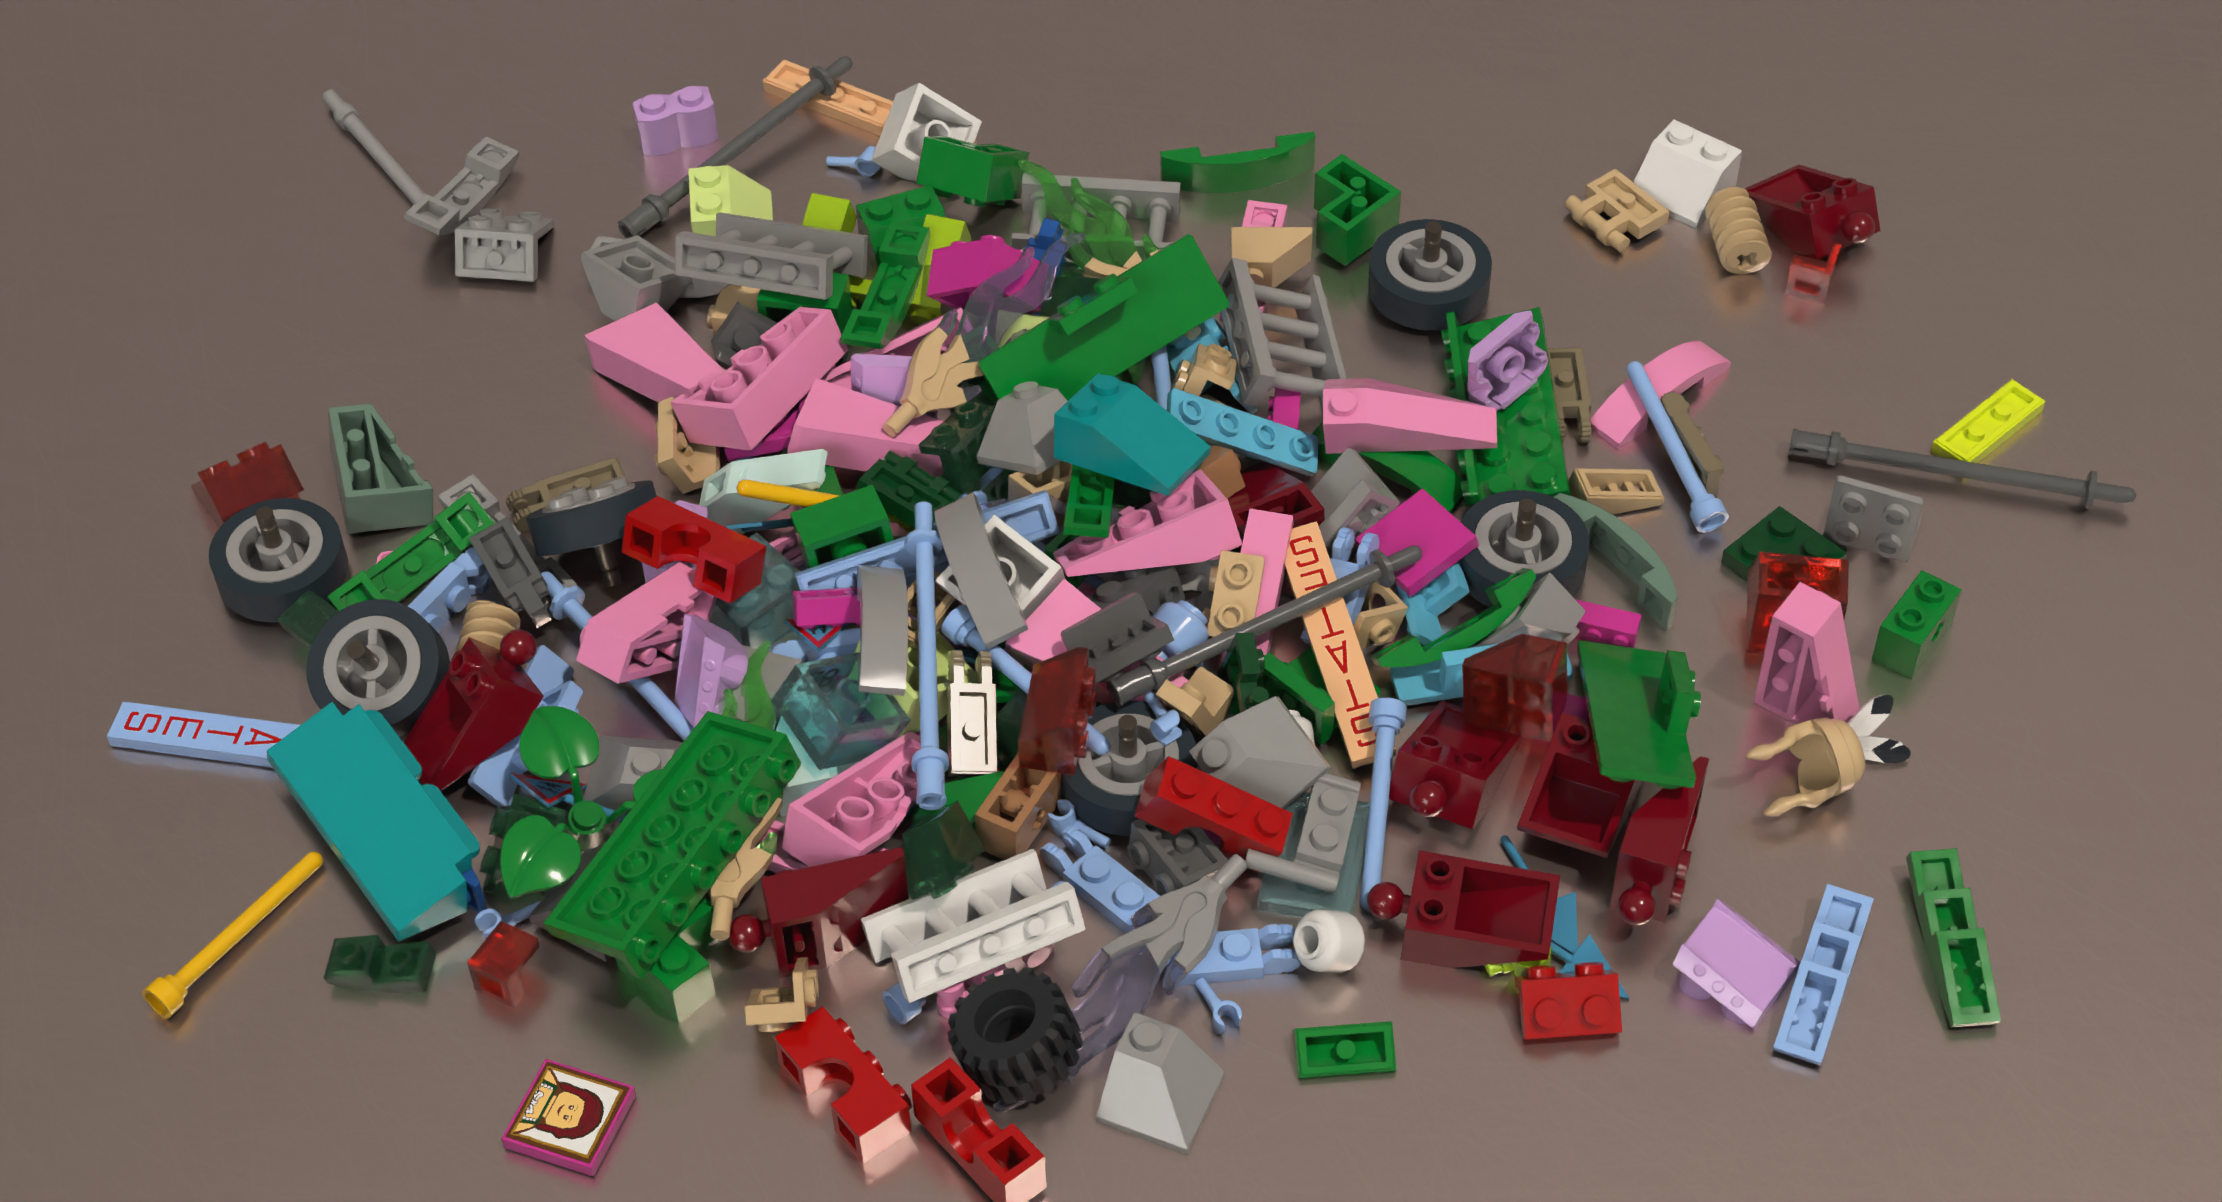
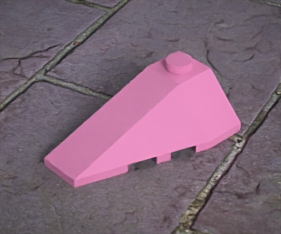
M1370 378L1326 379L1323 388V430L1326 454L1343 453L1347 448H1351L1357 453L1497 448L1496 408Z
M1200 469L1191 473L1169 496L1152 491L1149 493L1152 501L1138 510L1128 506L1118 512L1119 519L1117 523L1110 526L1109 538L1079 536L1053 552V555L1066 576L1070 577L1220 559L1221 550L1231 551L1242 546V541L1228 499Z
M912 731L905 733L790 803L782 849L807 866L812 867L865 855L889 840L916 801L917 775L912 769L911 760L913 754L921 749L920 736Z

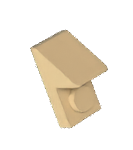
M1199 667L1189 681L1184 683L1181 688L1166 679L1156 695L1169 711L1175 710L1178 712L1179 718L1190 731L1203 739L1222 721L1226 720L1234 689L1210 671Z

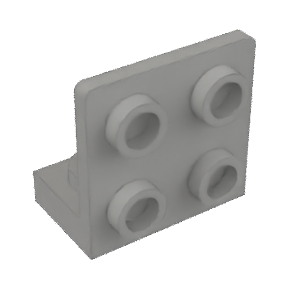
M481 209L479 214L469 217L466 222L455 228V276L534 282L538 279V239L554 228V219L542 218V213L535 211L519 212L518 216H506L501 209Z
M1347 448L1311 490L1325 509V521L1320 524L1319 529L1329 558H1332V546L1340 528L1345 527L1354 530V537L1356 538L1393 511L1400 503L1362 457L1351 448ZM1356 542L1353 544L1348 562L1357 554Z
M1841 475L1837 476L1823 536L1830 541L1908 562L1922 518L1920 513L1924 500L1918 496Z

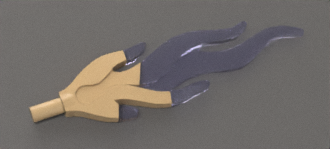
M1076 233L1064 236L1051 244L1028 283L1011 296L1002 298L1005 288L1018 279L1031 266L1035 253L1034 247L1025 248L1016 263L983 281L971 294L950 346L943 354H940L942 345L954 329L958 317V312L955 309L946 312L936 328L915 349L909 365L905 390L902 398L899 400L902 405L883 424L884 431L888 435L895 437L913 418L920 417L926 412L951 409L975 398L981 392L979 385L960 388L957 385L962 381L984 376L978 366V361L998 348L1004 333L1019 317L1035 309L1047 299L1062 255L1070 247L1086 239L1085 234ZM1025 328L1018 332H1015L1006 341V343L1010 342L1011 340L1015 339L1016 337L1020 336L1028 330Z

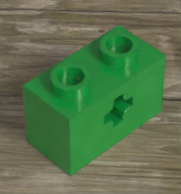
M1921 570L1880 625L1871 660L1912 680L1952 625L1962 589Z

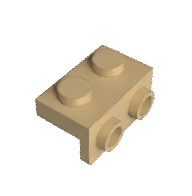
M1199 343L1190 362L1183 359L1173 379L1174 385L1172 389L1175 388L1200 396L1206 381L1209 380L1231 390L1235 380L1237 361L1231 358L1232 354L1227 349L1219 345L1209 344L1207 347Z
M670 397L658 402V421L655 422V430L658 436V451L655 452V462L661 474L664 476L668 475L682 494L703 487L704 479L720 470V447L689 443L670 403L675 398Z
M1221 550L1219 565H1212L1209 578V591L1214 592L1211 608L1205 607L1203 612L1208 621L1205 624L1209 633L1208 639L1256 617L1265 566L1264 557Z
M807 957L797 958L792 973L793 986L751 990L745 1004L746 1025H758V1031L775 1032L788 1029V1022L806 1021L809 1008L816 1007V998H819L817 969L808 970Z

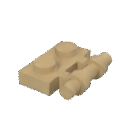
M1616 168L1586 185V200L1581 201L1578 197L1572 195L1566 200L1564 205L1572 213L1574 221L1582 227L1588 226L1597 233L1596 238L1605 246H1613L1619 252L1624 251L1630 243V240L1623 233L1628 231L1639 240L1667 224L1669 218V210ZM1605 212L1611 219L1606 221L1599 214Z

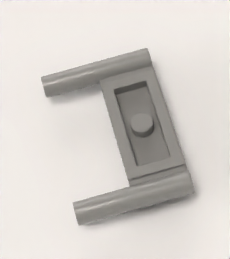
M1326 772L1310 786L1312 788L1294 860L1289 861L1248 848L1244 860L1248 868L1334 894L1344 861L1361 783Z

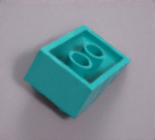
M1098 373L1054 414L1055 459L1169 496L1211 454V446L1140 388L1118 380L1111 375Z

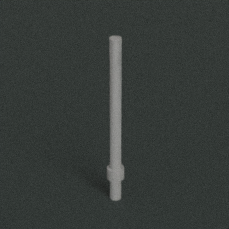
M334 90L326 91L322 99L334 112L333 117L342 129L353 134L414 205L425 193L363 124L361 115L350 103H345Z

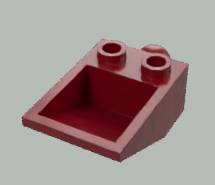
M1799 164L1744 188L1747 190L1749 198L1755 202L1761 222L1792 252L1816 260L1853 243H1864L1873 234L1881 231L1874 187L1857 182L1854 178H1843Z
M1265 461L1241 470L1240 473L1246 487L1228 498L1242 543L1250 509L1293 515V528L1316 521L1318 526H1320L1325 521L1324 507L1306 484ZM1242 546L1232 549V551L1240 553Z
M522 629L509 631L500 642V650L469 637L462 649L454 654L450 661L449 670L403 742L422 767V775L419 780L423 785L432 784L442 791L521 734L532 712L538 707L544 697L521 667V665L529 663L534 658L537 650L536 641L529 632Z
M1441 700L1398 750L1390 781L1389 799L1412 807L1414 812L1422 817L1436 816L1473 830L1487 812L1524 738L1526 730Z
M1561 713L1517 824V830L1607 858L1633 807L1642 781L1618 782L1599 773L1590 721Z
M1700 756L1693 762L1696 776L1693 788L1681 786L1676 789L1662 788L1630 817L1619 852L1610 908L1617 909L1620 917L1630 925H1643L1651 919L1665 923L1670 905L1680 906L1686 885L1685 878L1692 852L1687 851L1699 812L1709 758Z
M894 848L794 871L784 870L775 875L762 877L761 884L767 919L761 921L758 917L749 914L738 916L731 922L728 940L737 951L751 953L758 950L763 945L765 939L771 938L780 978L793 976L792 973L797 958H808V970L828 968L866 941L861 918L909 899L903 848Z
M1419 850L1411 895L1404 894L1401 888L1392 882H1380L1370 889L1367 896V905L1374 916L1383 920L1393 919L1400 913L1408 914L1400 960L1448 968L1548 960L1561 875Z

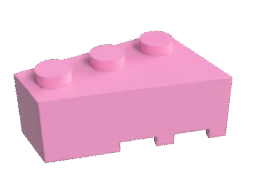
M679 562L588 619L587 625L583 628L580 635L581 645L576 661L618 684L677 669L679 666L684 615H697L710 622L717 597L694 587L696 570Z
M1799 582L1772 616L1754 703L1794 724L1825 717L1828 719H1841L1847 723L1859 710L1841 602L1829 597L1824 592L1817 591Z

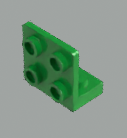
M1310 646L1290 663L1280 661L1270 652L1264 655V674L1259 676L1257 686L1263 687L1268 691V699L1277 696L1288 710L1298 711L1301 717L1308 719L1313 727L1315 742L1320 746L1323 745L1340 730L1334 715L1335 702L1326 692L1312 647ZM1373 683L1377 696L1380 698L1381 689Z

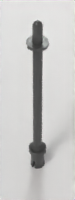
M843 56L826 69L818 65L816 67L813 66L809 69L808 73L811 81L697 168L728 164L817 94L821 93L826 97L832 96L836 93L834 81L852 68L853 62L851 58ZM689 174L662 195H647L642 199L641 206L624 219L619 220L618 228L625 238L636 235L640 236L656 223L662 224L668 220L669 208L690 193Z
M1793 428L1789 455L1791 456L1798 455L1827 460V465L1835 466L1836 462L1849 459L2083 497V507L2090 509L2093 499L2122 504H2131L2136 499V493L2132 488L2097 482L2096 471H2090L2086 480L1849 443L1844 437H1840L1841 433L1833 431L1831 435H1825Z
M1412 545L1386 556L1379 549L1370 552V565L1163 661L1154 658L1141 661L1140 667L1106 682L1109 695L1116 706L1120 707L1124 703L1150 691L1157 693L1166 679L1169 680V677L1227 651L1236 633L1254 632V637H1257L1375 581L1388 588L1395 584L1394 572L1421 560L1422 550L1419 546Z

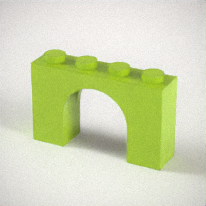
M812 193L802 225L853 233L857 216L850 200ZM926 214L923 227L930 228V239L921 277L906 314V318H910L919 325L951 311V307L927 296L933 249L948 247L955 241L971 242V236L965 221ZM849 275L852 310L861 309L873 280Z

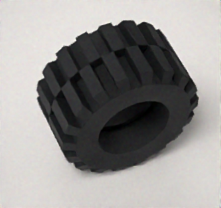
M1014 968L1004 969L1003 974L995 976L994 973L984 977L986 981L982 984L977 985L974 983L967 989L969 995L966 998L960 997L954 1005L958 1012L950 1014L948 1024L951 1030L947 1032L948 1041L964 1072L981 1089V1093H985L988 1099L997 1102L1003 1097L1006 1104H1016L1018 1099L1023 1097L1026 1102L1036 1100V1094L1045 1091L1047 1095L1055 1090L1053 1084L1058 1080L1064 1082L1070 1075L1068 1067L1077 1065L1080 1058L1077 1050L1082 1048V1037L1079 1033L1081 1031L1060 987L1056 982L1052 983L1050 977L1046 974L1040 973L1036 976L1034 970L1023 968L1020 973H1016ZM1027 1029L1019 1037L1007 1042H1003L1011 1034L1019 1030Z

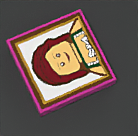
M545 1059L501 1138L503 1147L594 1177L636 1097L635 1088L625 1083Z

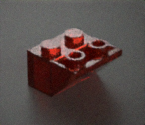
M266 441L236 454L239 460L237 464L230 466L228 461L225 460L198 472L197 474L201 481L191 485L195 495L219 528L232 515L247 506L269 499L289 498L304 490L282 445L279 444L269 448Z
M1759 552L1748 568L1746 653L1764 654L1772 616L1799 582L1817 591L1824 592L1829 597L1841 602L1843 618L1845 619L1848 604L1849 560Z
M1520 634L1464 659L1462 674L1464 719L1466 724L1476 725L1482 729H1494L1518 734L1528 739L1551 741L1561 713H1563L1567 703V643Z
M1077 647L1034 664L1018 741L1020 768L1075 775L1077 759L1086 758L1089 744V731L1086 730L1088 718L1094 717L1097 691L1094 690L1096 667H1090L1088 664V648Z

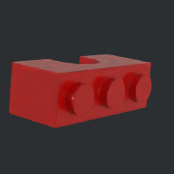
M657 496L626 514L622 553L656 569L675 561L696 564L694 587L731 604L761 584L766 545Z
M1168 756L1146 776L1134 817L1174 835L1188 827L1210 830L1221 837L1218 849L1228 860L1234 854L1239 855L1245 860L1248 848L1276 857L1281 855L1293 813Z
M822 1006L808 1015L806 1021L797 1022L774 1037L779 1064L806 1096L828 1084H840L849 1088L846 1094L831 1103L834 1129L862 1163H865L912 1131L909 1110L912 1109V1103L909 1096L899 1084L896 1083L892 1086L883 1076V1069L872 1052L867 1050L863 1053L855 1044V1037L850 1027L842 1018L835 1020Z
M951 1057L911 1084L913 1109L916 1119L994 1202H1027L1047 1187L1045 1156L1014 1123H1011L1003 1130L995 1124L983 1104L981 1089Z

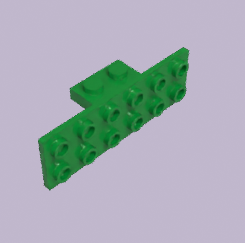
M1189 234L1182 236L1117 277L1115 274H1111L1102 278L1093 285L1094 291L1082 298L1077 295L1066 300L1057 307L1059 312L980 359L978 366L997 399L999 400L1014 392L1013 388L1016 385L1032 381L1037 382L1039 386L1058 389L1065 399L1069 401L1098 373L1115 377L1229 306V301L1193 236Z
M1579 641L1577 654L1599 773L1618 782L1639 780L1653 782L1666 789H1676L1680 786L1693 788L1696 776L1686 733L1689 720L1697 719L1701 694L1694 689L1695 671L1689 669L1685 652L1667 650V653Z

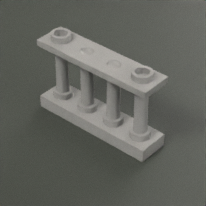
M1023 173L1021 183L1023 213H1031L1028 234H1012V247L1024 250L1030 237L1038 239V233L1044 218H1047V214L1070 216L1068 235L1062 236L1060 245H1064L1066 248L1064 253L1066 262L1063 271L1085 272L1084 266L1093 258L1103 263L1123 268L1124 264L1136 251L1143 261L1150 257V253L1161 250L1171 244L1163 242L1165 222H1179L1181 182ZM1086 217L1110 218L1107 239L1083 237ZM1126 219L1149 221L1147 241L1123 240Z
M719 212L716 214V236L685 231L675 235V275L826 300L833 295V272L860 277L867 275L868 235Z
M1231 258L1218 283L1229 301V306L1221 311L1232 358L1237 361L1236 376L1243 403L1259 406L1267 391L1274 387L1319 396L1323 409V388L1326 379H1347L1327 306V296L1324 294L1320 276L1312 275L1301 293L1254 284L1247 261ZM1257 301L1297 309L1299 320L1263 313L1258 307ZM1264 330L1303 337L1307 349L1270 342L1265 336ZM1271 359L1312 367L1314 378L1276 371Z

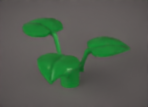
M542 706L535 709L520 737L519 752L521 760L532 774L540 778L557 779L568 772L571 780L574 806L568 815V826L565 823H559L554 828L545 817L530 815L517 821L508 830L502 844L500 858L502 880L508 896L511 899H515L529 893L551 890L568 882L579 869L581 863L580 849L587 850L599 846L604 839L605 829L614 828L615 822L633 808L662 769L653 770L641 776L633 787L634 801H625L610 816H606L604 809L599 804L583 800L579 774L576 769L588 767L598 759L600 745L595 729L584 717L570 709L558 706Z

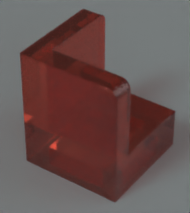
M1833 243L1827 262L1794 254L1785 294L1825 304L1836 274L1842 244Z
M500 921L467 962L474 989L515 1008L525 995L519 972L540 946L538 938Z

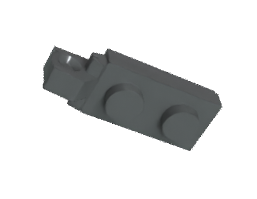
M508 517L470 537L469 540L507 605L512 607L516 613L525 608L536 628L551 621L552 618L541 601L543 597L550 594L546 587L548 585Z

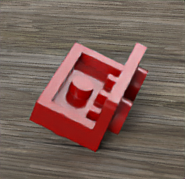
M1603 962L1574 964L1575 972L1556 973L1555 966L1527 967V976L1514 977L1515 987L1519 989L1522 1038L1526 1040L1621 1033L1622 1020L1618 973L1604 970Z

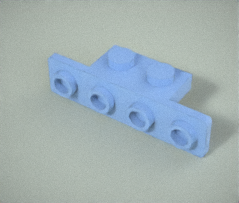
M545 645L537 647L534 658L525 668V672L544 695L536 709L542 706H558L578 713L579 709L576 706L584 690L570 680L574 669ZM521 734L475 766L468 779V784L498 808L508 805L518 785L517 782L510 778V773L523 774L525 771H528L521 760L519 752Z

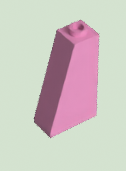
M657 302L584 335L592 367L596 372L656 402L670 397L677 398L681 394L686 395L688 399L701 389L698 381L710 372L715 374L716 377L724 372Z
M815 378L794 424L786 454L824 449L828 452L825 465L868 471L879 459L883 460L888 451L891 450L903 458L908 455L918 461V467L932 476L937 477L941 475L943 477L947 467L956 468L963 445L955 443L960 426L924 414L913 418L895 437H892L884 431L883 424L900 406Z
M1063 579L1025 620L1029 629L1008 639L1005 643L1004 651L1019 664L1027 665V670L1102 704L1113 702L1106 682L1095 683L1076 672L1060 635L1064 629L1096 613L1101 608L1067 580ZM1158 655L1154 657V659L1163 661V659ZM1136 661L1123 668L1122 674L1140 667L1141 661ZM1178 673L1169 677L1168 681L1181 688L1189 680ZM1145 694L1131 701L1146 702L1144 699ZM1159 699V701L1161 702V704L1163 705V707H1164L1165 709H1167V707H1166V706L1163 704V702Z

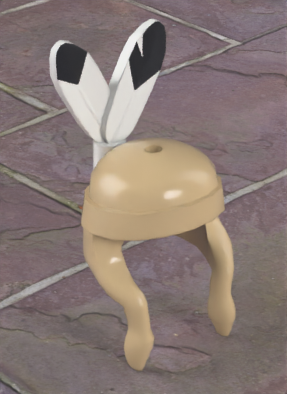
M1883 694L1870 699L1847 723L1841 719H1828L1825 717L1791 725L1783 731V737L1776 742L1760 744L1746 753V759L1768 760L1787 749L1801 759L1797 772L1800 793L1778 798L1764 810L1763 815L1770 817L1779 816L1796 806L1815 808L1827 799L1844 793L1853 788L1854 784L1859 782L1864 776L1865 759L1882 763H1898L1907 760L1911 755V751L1901 742L1889 738L1869 736L1889 716L1893 706V697Z

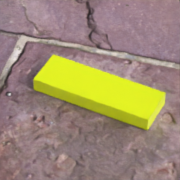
M2011 379L1935 439L1932 443L1931 452L1942 458L1979 463L2043 411L2046 401Z

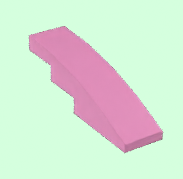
M1256 509L1249 510L1240 553L1262 556L1265 560L1256 617L1278 607L1286 571L1285 560L1294 525L1293 515ZM1275 628L1255 637L1256 649H1262L1264 655L1270 652ZM1227 651L1221 653L1220 665Z

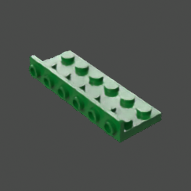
M1540 307L1524 311H1532L1533 321L1538 323L1540 329L1539 338L1535 345L1547 354L1548 363L1544 372L1537 378V382L1509 406L1504 410L1499 409L1496 411L1497 448L1457 450L1462 475L1467 474L1468 479L1461 482L1466 507L1472 506L1492 494L1512 490L1534 491L1552 497L1559 493L1571 496L1545 326ZM1454 311L1446 313L1448 328L1441 330L1446 353H1451L1452 358L1445 359L1450 383H1455L1456 388L1449 389L1450 398L1468 402L1467 382L1470 349L1514 313L1459 326Z
M707 711L543 924L549 933L558 938L620 959L624 962L632 976L640 979L643 978L800 768L801 761L787 735Z

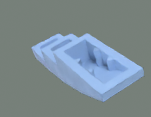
M1830 884L1826 885L1773 1047L1774 1051L1821 1066L1874 898Z

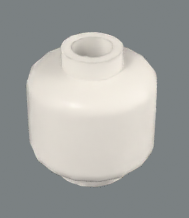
M1314 910L1305 914L1299 921L1294 933L1293 943L1299 961L1309 970L1343 973L1353 969L1360 961L1364 951L1365 937L1361 924L1350 913L1333 910Z

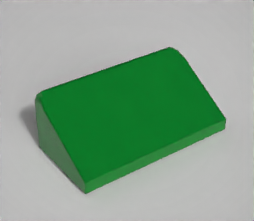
M1392 1021L1292 1029L1298 1078L1396 1071Z

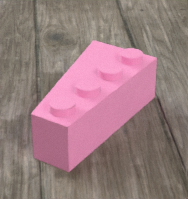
M797 308L759 336L762 341L761 345L745 350L742 349L732 356L730 360L733 365L716 377L715 374L710 372L698 381L701 389L688 399L686 395L681 394L670 403L689 443L741 450H752L760 445L763 438L776 424L783 421L787 417L788 412L803 397L808 395L815 378L821 379L826 373L830 372L839 359L848 351L846 344L841 343V332L832 311L819 308Z

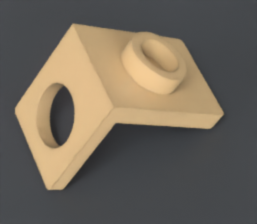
M1378 581L1370 584L1361 611L1353 625L1361 649L1394 641L1408 609V606L1389 587L1385 588ZM1376 593L1384 598L1386 606L1374 609L1373 599Z

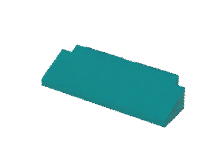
M331 702L266 751L267 760L398 942L467 912L466 879L461 873L472 869V858L479 854L480 843L438 787L432 784L421 786L418 782L422 775L421 765L379 711H365L358 704L345 715H342L335 704Z

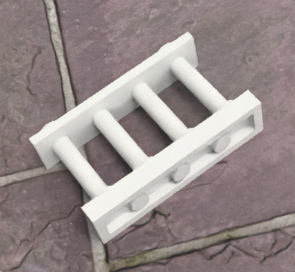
M1034 849L860 919L872 960L878 963L892 957L902 994L909 1003L1086 930L1075 888L1067 881L1046 889L1038 856Z

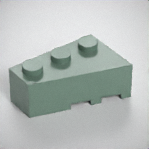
M361 404L329 407L330 448L347 534L431 524L433 522V488L427 480L423 481L416 472L411 457L408 454L404 455L396 444L395 435L373 405Z

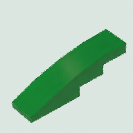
M1957 848L1910 852L1906 857L1915 905L1927 954L1950 1026L1963 1027L1999 1024L2001 1016L1984 928H1978L1971 889L1964 888Z

